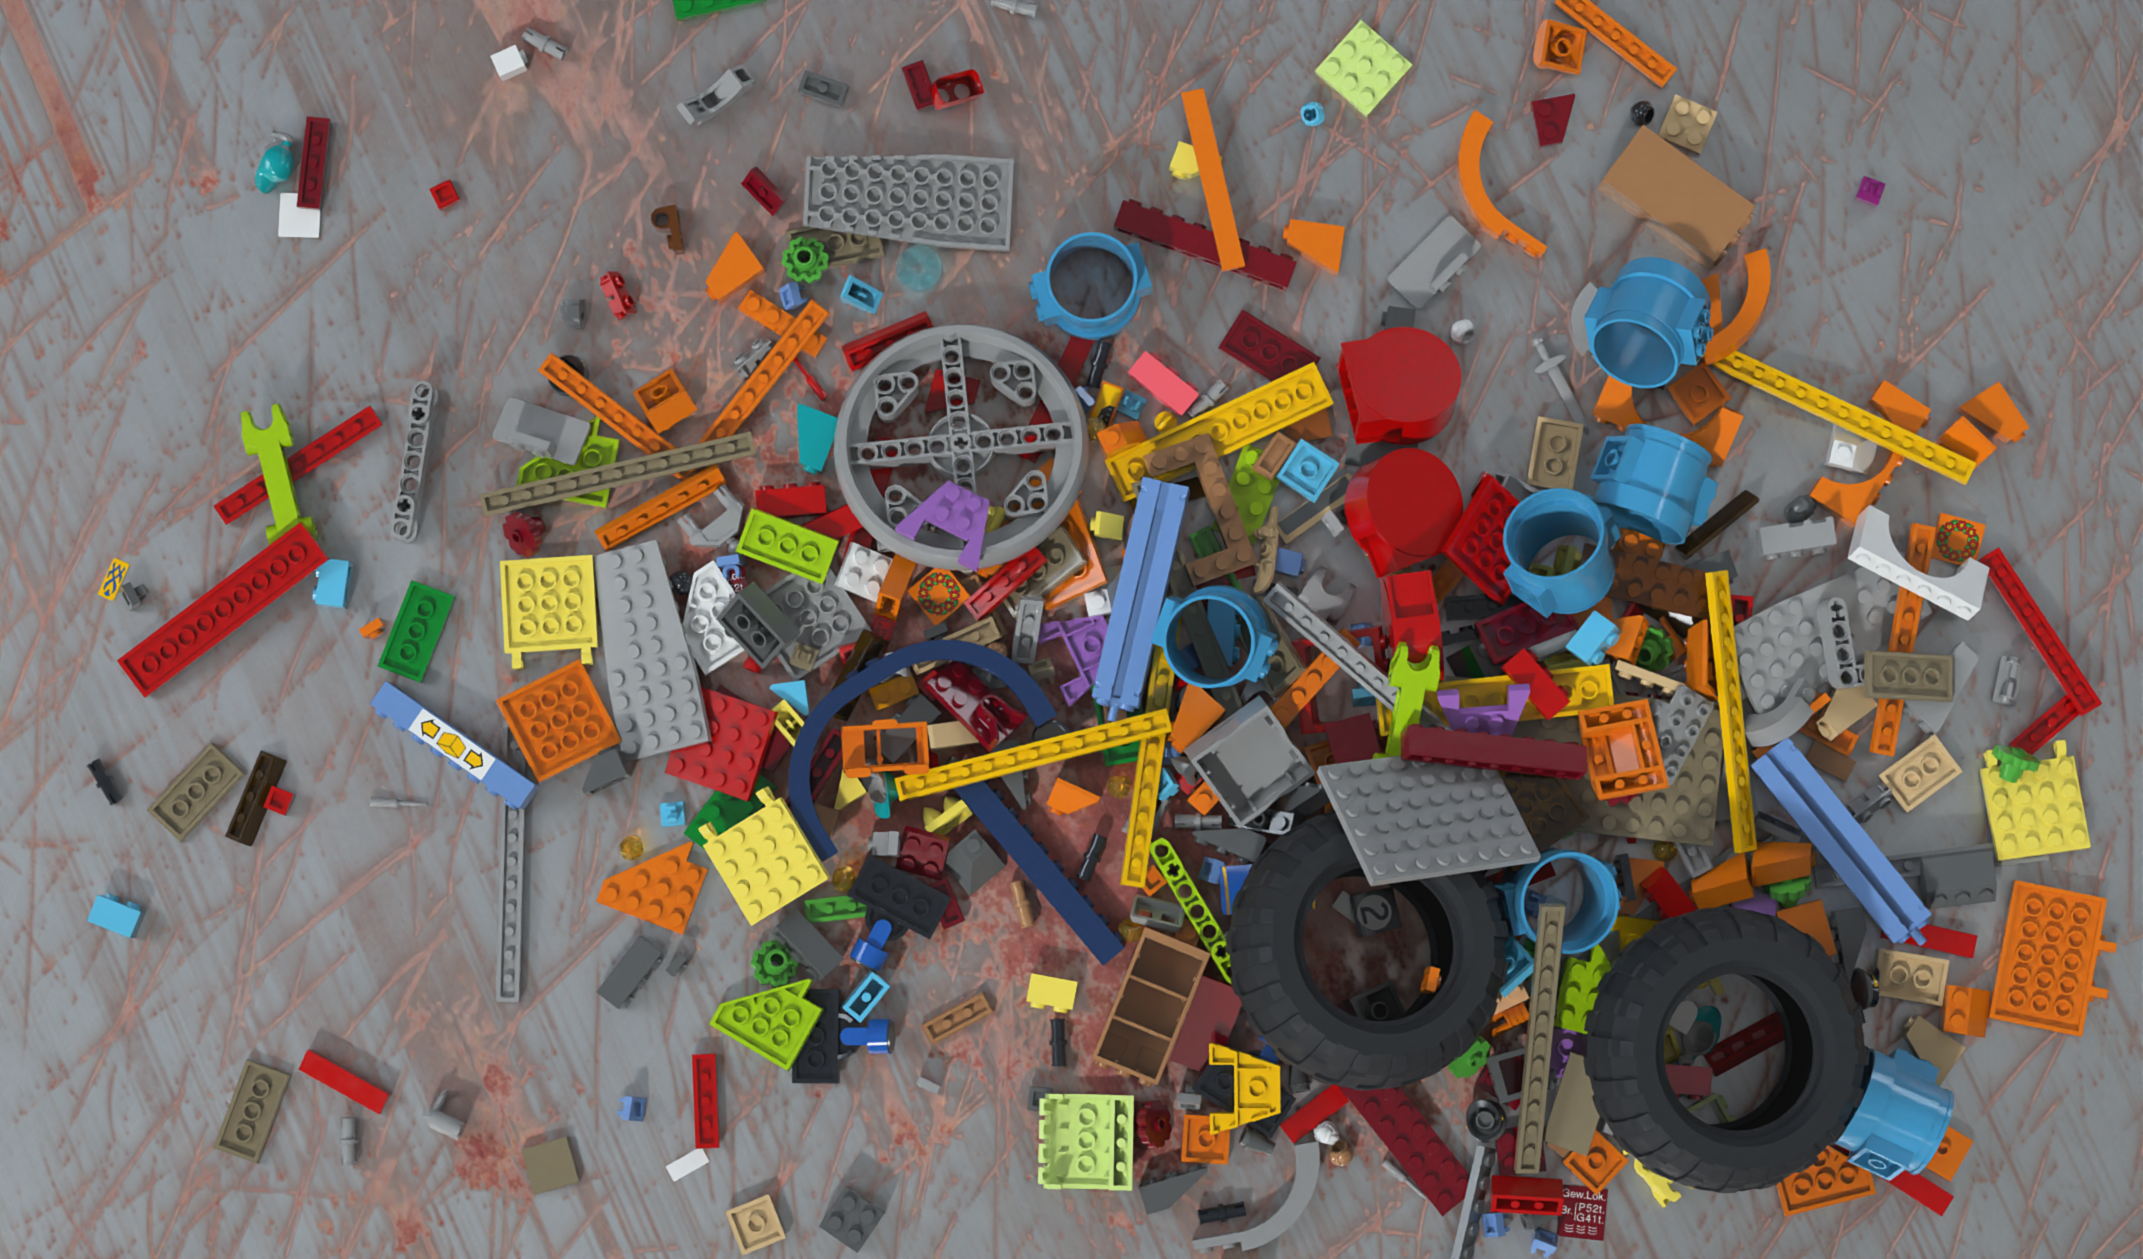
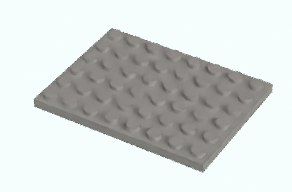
M1401 755L1319 766L1317 770L1319 779L1370 886L1535 863L1541 858L1498 771L1401 760Z

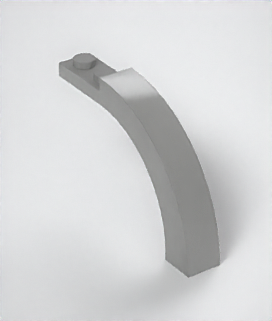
M1319 1141L1294 1144L1296 1170L1292 1187L1282 1205L1269 1218L1245 1230L1192 1239L1194 1250L1199 1249V1253L1213 1251L1214 1246L1222 1245V1249L1236 1247V1243L1240 1242L1241 1250L1245 1251L1264 1245L1288 1230L1304 1212L1315 1190L1320 1167Z

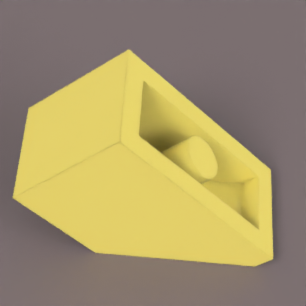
M1179 141L1169 171L1173 172L1172 175L1174 177L1185 180L1186 177L1192 179L1200 175L1192 145Z

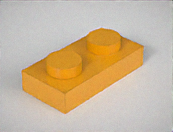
M912 672L911 676H900L869 689L876 711L910 699L913 695H920Z

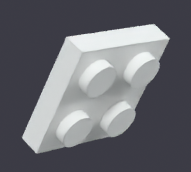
M851 542L834 585L877 602L879 590L893 559Z

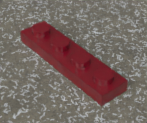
M309 116L306 118L297 208L321 210L331 126L330 118Z

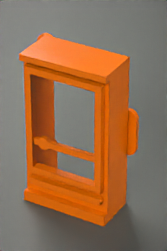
M895 719L875 720L872 724L841 726L843 773H845L846 777H869L871 772L904 770L905 774L908 775L926 774L929 772L926 721L898 723ZM916 728L917 762L882 764L880 730ZM865 730H876V761L878 765H865Z

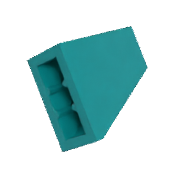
M798 403L797 420L800 464L804 466L803 470L810 474L816 475L817 472L823 474L834 447L837 417Z

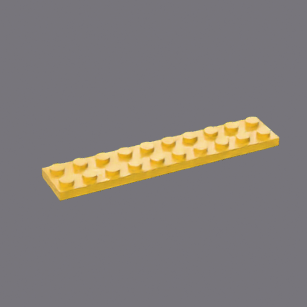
M1313 362L1104 461L1125 503L1136 498L1131 484L1142 480L1143 477H1150L1143 459L1144 455L1209 433L1219 459L1332 406L1334 403ZM1190 464L1154 477V479L1168 483L1195 470V466Z
M1610 664L1550 670L1554 676L1552 681L1557 686L1562 685L1570 694L1567 698L1571 701L1552 718L1578 715V711L1614 705ZM1508 675L1439 682L1437 690L1458 689L1459 708L1507 705L1508 685L1515 684ZM1425 690L1423 705L1450 727L1438 701L1437 690L1436 692ZM1376 698L1380 736H1389L1393 712ZM1527 699L1518 721L1545 719Z

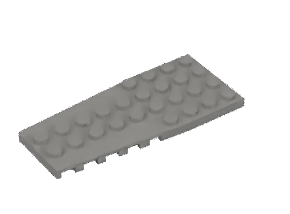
M959 155L807 156L803 226L936 247L1009 252L1014 159Z
M658 540L593 556L609 692L617 732L622 740L620 747L624 762L712 741L698 671L691 647L686 641L685 626L680 620L678 613L680 611L678 602H675L673 596L672 581L668 578L665 568L667 564L665 558H662L659 547L661 543Z
M1898 551L1900 555L1905 559L1903 553L1901 551ZM1860 567L1780 601L1734 625L1739 681L1756 714L1768 713L1780 706L1787 698L1798 678H1805L1813 689L1828 682L1817 614V606L1820 601L1834 597L1844 600L1847 607L1855 661L1857 663L1864 658L1865 651H1875L1889 642L1899 585L1865 567ZM1923 598L1919 621L1932 613L1925 598ZM1834 627L1833 632L1834 635L1837 637L1838 631ZM1838 650L1837 656L1841 660V652Z

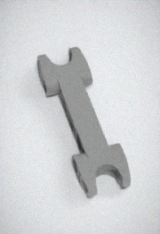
M426 381L415 383L411 391L408 409L409 423L398 493L393 504L390 531L395 538L404 543H411L418 536L422 515L421 501L431 437L439 405L438 391ZM425 385L424 387H422V388L419 390V392H418V394H417V389H418L420 386ZM429 390L428 395L422 398L423 393ZM417 434H423L424 440L420 445H414L413 439ZM413 457L420 458V464L416 468L410 467V460ZM412 479L416 480V488L408 491L406 489L407 482ZM407 527V532L401 535L402 529ZM412 531H413L412 537L409 538V539H406V538H408V537L411 535V533H412Z
M1321 566L1307 582L1298 598L1324 620H1328L1336 625L1346 610L1356 586L1349 583L1348 587L1338 595L1326 593L1322 587V581L1327 568ZM1293 628L1288 637L1292 642L1297 638L1305 636L1296 628ZM1248 680L1240 701L1245 705L1256 693L1263 692L1270 697L1271 695L1262 680L1258 682ZM1271 697L1272 705L1276 702L1278 698Z

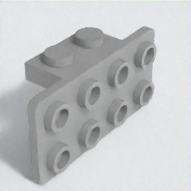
M1448 216L1388 276L1387 280L1414 308L1420 310L1439 290L1443 293L1452 284L1450 279L1455 274L1460 276L1467 269L1466 263L1480 250L1481 243L1453 216Z
M510 397L505 403L492 436L495 440L509 444L516 450H527L540 458L548 457L569 465H575L589 435L591 425L589 422Z
M1685 685L1678 687L1670 704L1656 699L1650 707L1669 786L1675 781L1714 708L1712 702Z

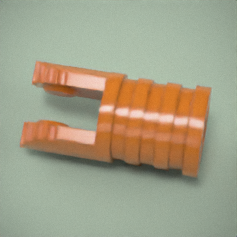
M1662 616L1659 621L1662 627L1669 633L1666 637L1673 639L1675 652L1671 655V658L1674 661L1686 652L1685 645L1666 618Z
M1521 1002L1494 1015L1487 1025L1495 1024L1503 1019L1506 1023L1491 1031L1493 1038L1527 1022L1529 1013L1524 1003Z

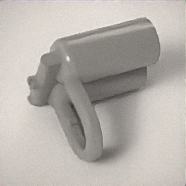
M443 1090L431 1113L425 1111L422 1116L425 1117L430 1128L459 1140L465 1125L464 1122L440 1112L448 1095V1090Z

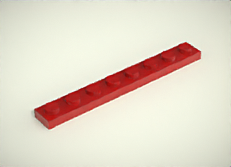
M371 405L288 457L287 461L292 481L295 482L382 426V422ZM260 475L213 505L226 525L269 498L264 475Z
M1998 547L1980 558L1978 562L1990 567L1988 572L1989 579L2079 715L2082 717L2100 706L2102 702L2000 548Z

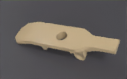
M1278 506L1269 508L1266 525L1253 531L1254 537L1261 539L1260 541L1262 542L1260 560L1256 563L1259 567L1258 579L1253 588L1254 593L1257 595L1264 593L1268 589L1274 577L1279 537L1277 529Z

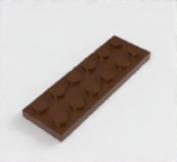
M1584 543L1579 567L1591 557L1597 547L1596 545ZM1610 549L1615 562V577L1605 597L1702 620L1708 619L1710 621L1705 573L1708 572Z

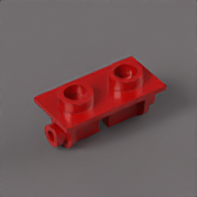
M618 271L606 272L607 275L600 277L601 282L599 284L605 297L609 298L613 295L615 299L608 302L614 317L621 320L627 317L626 314H636L635 302L627 292L623 276Z

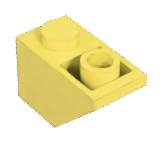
M1096 511V517L1091 516L1090 531L1094 533V539L1122 542L1124 516Z

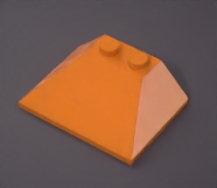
M1648 699L1578 711L1581 743L1583 746H1587V769L1592 788L1599 801L1669 788Z

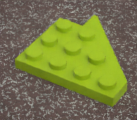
M596 416L588 421L591 425V430L575 465H569L548 457H535L520 467L516 486L616 463L620 440L598 436L601 419ZM611 489L563 500L607 508Z
M1599 944L1591 948L1588 962L1566 956L1556 996L1557 1019H1554V1026L1588 1035L1587 1031H1584L1587 1013L1592 1012L1594 1002L1599 993L1596 991V988L1605 972H1609L1612 969Z
M806 979L721 1003L709 1025L786 1071H790L824 1009L804 998L814 981Z

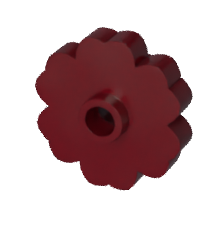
M520 511L506 516L503 530L504 536L509 540L511 549L518 555L523 554L526 558L540 551L539 546L543 543L541 537L546 531L543 520L539 517H530L528 514L523 515Z
M1160 1100L1146 1101L1144 1108H1140L1139 1113L1133 1116V1134L1139 1136L1143 1144L1147 1143L1148 1148L1164 1147L1165 1141L1170 1139L1172 1126L1169 1123L1171 1114L1168 1111V1107L1162 1105Z

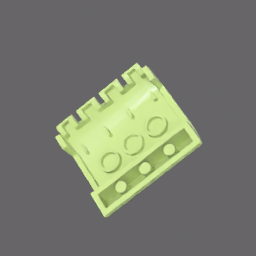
M1045 1094V1098H1040L1039 1115H1045V1120H1039V1139H1044V1143H1039L1038 1163H1044V1167H1038V1184H1044V1189L1067 1188L1132 1191L1134 1095Z

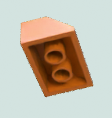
M1707 619L1688 629V637L1685 638L1687 659L1684 661L1687 681L1684 684L1707 700L1718 701L1711 624Z

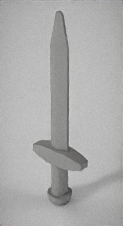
M1541 336L1534 338L1532 346L1536 347L1543 360V363L1534 372L1538 374L1548 371L1572 418L1576 423L1584 424L1583 432L1588 435L1589 429L1585 415L1558 367V364L1566 358L1565 354L1551 357L1544 344L1545 339Z

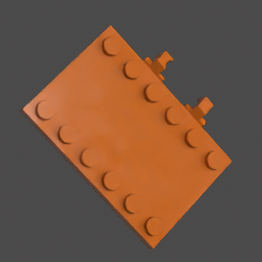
M2013 880L1988 1018L2082 1037L2088 1002H2093L2094 997L2107 999L2108 989L2094 987L2093 975L2097 956H2100L2101 951L2116 953L2117 943L2105 941V935H2101L2107 898Z

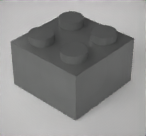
M846 1186L819 1227L858 1253L886 1212Z

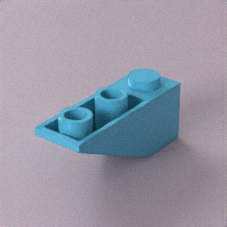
M1208 599L1207 619L1228 666L1232 667L1235 665V661H1239L1240 648L1236 647V638L1241 636V624H1237L1238 615L1241 614L1234 607L1223 601Z

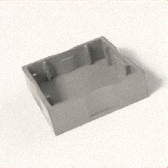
M1260 695L1183 750L1239 828L1265 811L1276 799L1290 793L1316 774Z

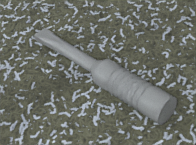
M371 797L370 805L372 807L397 808L400 805L427 806V803L400 801L397 798Z
M1387 1158L1382 1163V1166L1400 1182L1406 1183L1425 1200L1428 1199L1391 1160Z

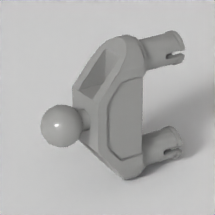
M725 484L720 487L725 496L718 489L713 494L716 495L726 510L707 527L700 529L689 513L683 516L689 523L688 525L682 518L677 521L690 537L688 540L692 546L722 548L725 544H728L730 555H743L736 552L740 540L734 537L740 533L745 504L740 500H736Z

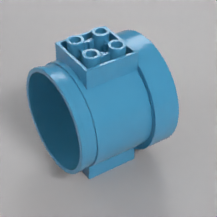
M1098 232L1077 234L1062 242L1052 254L1046 271L1031 275L1032 282L1028 283L1032 299H1037L1038 304L1035 306L1039 322L1044 321L1045 326L1055 324L1058 329L1068 336L1095 341L1111 338L1123 331L1135 317L1141 297L1152 294V283L1139 243L1136 242L1124 246L1117 239ZM1097 248L1108 251L1117 256L1128 268L1132 277L1133 288L1125 304L1113 314L1099 319L1080 318L1067 312L1055 299L1050 286L1053 273L1065 257L1078 250Z
M1657 257L1638 258L1628 262L1618 272L1611 288L1599 287L1584 316L1590 352H1592L1598 365L1608 375L1624 384L1639 388H1654L1668 383L1675 376L1680 364L1697 366L1700 357H1703L1708 341L1712 340L1713 328L1710 327L1709 322L1711 301L1707 289L1695 274L1676 262Z
M1645 424L1627 425L1624 436H1607L1590 477L1591 480L1599 484L1593 498L1601 508L1605 506L1614 513L1613 518L1619 525L1618 528L1633 530L1667 544H1683L1691 526H1702L1708 516L1711 501L1716 496V489L1719 483L1706 477L1707 468L1712 461V456L1706 449L1681 435Z
M1546 489L1525 498L1511 512L1503 533L1504 549L1511 563L1503 574L1512 593L1546 618L1552 612L1559 614L1582 612L1600 602L1610 590L1615 577V562L1610 548L1621 535L1617 528L1619 525L1613 518L1614 513L1605 506L1601 508L1597 505L1595 499L1589 494L1583 495L1579 491L1571 489ZM1579 535L1598 542L1591 557L1574 571L1551 577L1539 576L1529 572L1535 555L1552 540L1563 536Z
M1226 585L1208 586L1191 593L1184 599L1174 595L1166 598L1150 643L1163 647L1165 658L1177 676L1191 685L1202 688L1226 687L1239 683L1244 679L1253 682L1264 679V677H1267L1271 664L1268 663L1269 657L1275 655L1279 645V641H1276L1278 635L1270 632L1267 617L1258 602L1246 592ZM1201 599L1223 601L1234 607L1245 619L1251 634V650L1247 662L1236 675L1221 679L1208 678L1193 671L1182 659L1176 644V629L1181 615L1194 601Z
M1549 847L1540 853L1541 858L1538 862L1525 864L1514 873L1507 866L1501 882L1493 885L1499 896L1495 900L1499 907L1502 921L1507 923L1508 934L1512 936L1526 934L1536 943L1537 933L1529 925L1524 911L1526 889L1531 878L1544 864L1560 858H1569L1576 865L1581 874L1584 887L1580 909L1575 917L1563 927L1561 954H1575L1591 949L1600 943L1612 929L1618 910L1621 909L1620 902H1622V896L1615 883L1617 872L1611 863L1578 851Z
M1869 1048V1063L1864 1065L1863 1078L1860 1088L1864 1090L1858 1107L1852 1108L1848 1119L1844 1123L1846 1130L1835 1143L1850 1151L1847 1159L1848 1162L1888 1181L1904 1170L1912 1175H1916L1926 1167L1945 1135L1954 1106L1953 1092L1935 1084L1939 1068L1933 1066L1927 1060H1920L1912 1056L1906 1050L1896 1049L1887 1056Z

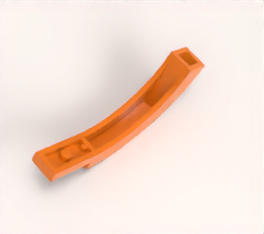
M1474 110L1462 134L1457 156L1458 182L1464 201L1479 225L1496 240L1503 233L1506 235L1505 239L1514 245L1518 243L1524 247V252L1529 256L1541 258L1548 247L1506 219L1494 207L1484 190L1480 176V153L1483 141L1494 122L1477 110Z
M1766 248L1744 255V265L1748 275V290L1745 301L1733 321L1718 334L1714 335L1711 341H1708L1703 357H1700V359H1704L1706 366L1716 363L1738 350L1759 326L1766 312L1771 288V270Z

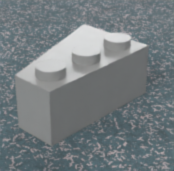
M1833 516L1826 517L1823 520H1805L1800 523L1760 527L1756 530L1760 557H1766L1767 561L1781 559L1780 555L1789 554L1790 558L1804 556L1803 552L1812 551L1813 555L1827 553L1826 549L1837 544Z

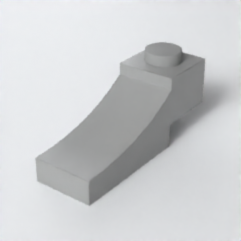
M897 831L873 832V837H868V851H872V856L900 857L901 833Z

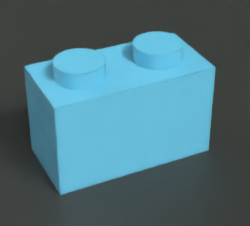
M330 559L316 569V577L319 578L318 585L314 586L313 589L315 604L347 609L353 563Z
M1594 610L1565 647L1586 665L1595 666L1603 661L1606 651L1610 646L1612 647L1618 642L1622 632L1615 624Z
M107 892L105 896L97 895L87 921L128 938H136L146 912L140 910L141 906L127 901V904L118 901V896Z
M870 970L842 1003V1008L861 1023L890 988V984L879 974Z

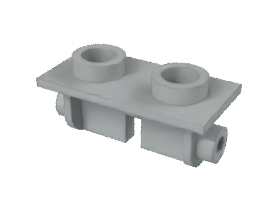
M767 337L764 339L759 338L751 345L752 349L746 354L741 353L734 359V364L731 367L735 371L740 369L737 374L742 380L745 378L749 379L758 368L755 362L759 359L762 363L773 349V344L768 346L771 340Z
M2001 656L1992 702L2010 706L2016 705L2024 661L2020 660V658Z
M1883 782L1880 784L1876 783L1864 793L1869 799L1867 802L1859 796L1847 805V810L1858 824L1861 822L1866 823L1872 818L1874 812L1878 809L1886 808L1893 799L1892 790L1888 789Z

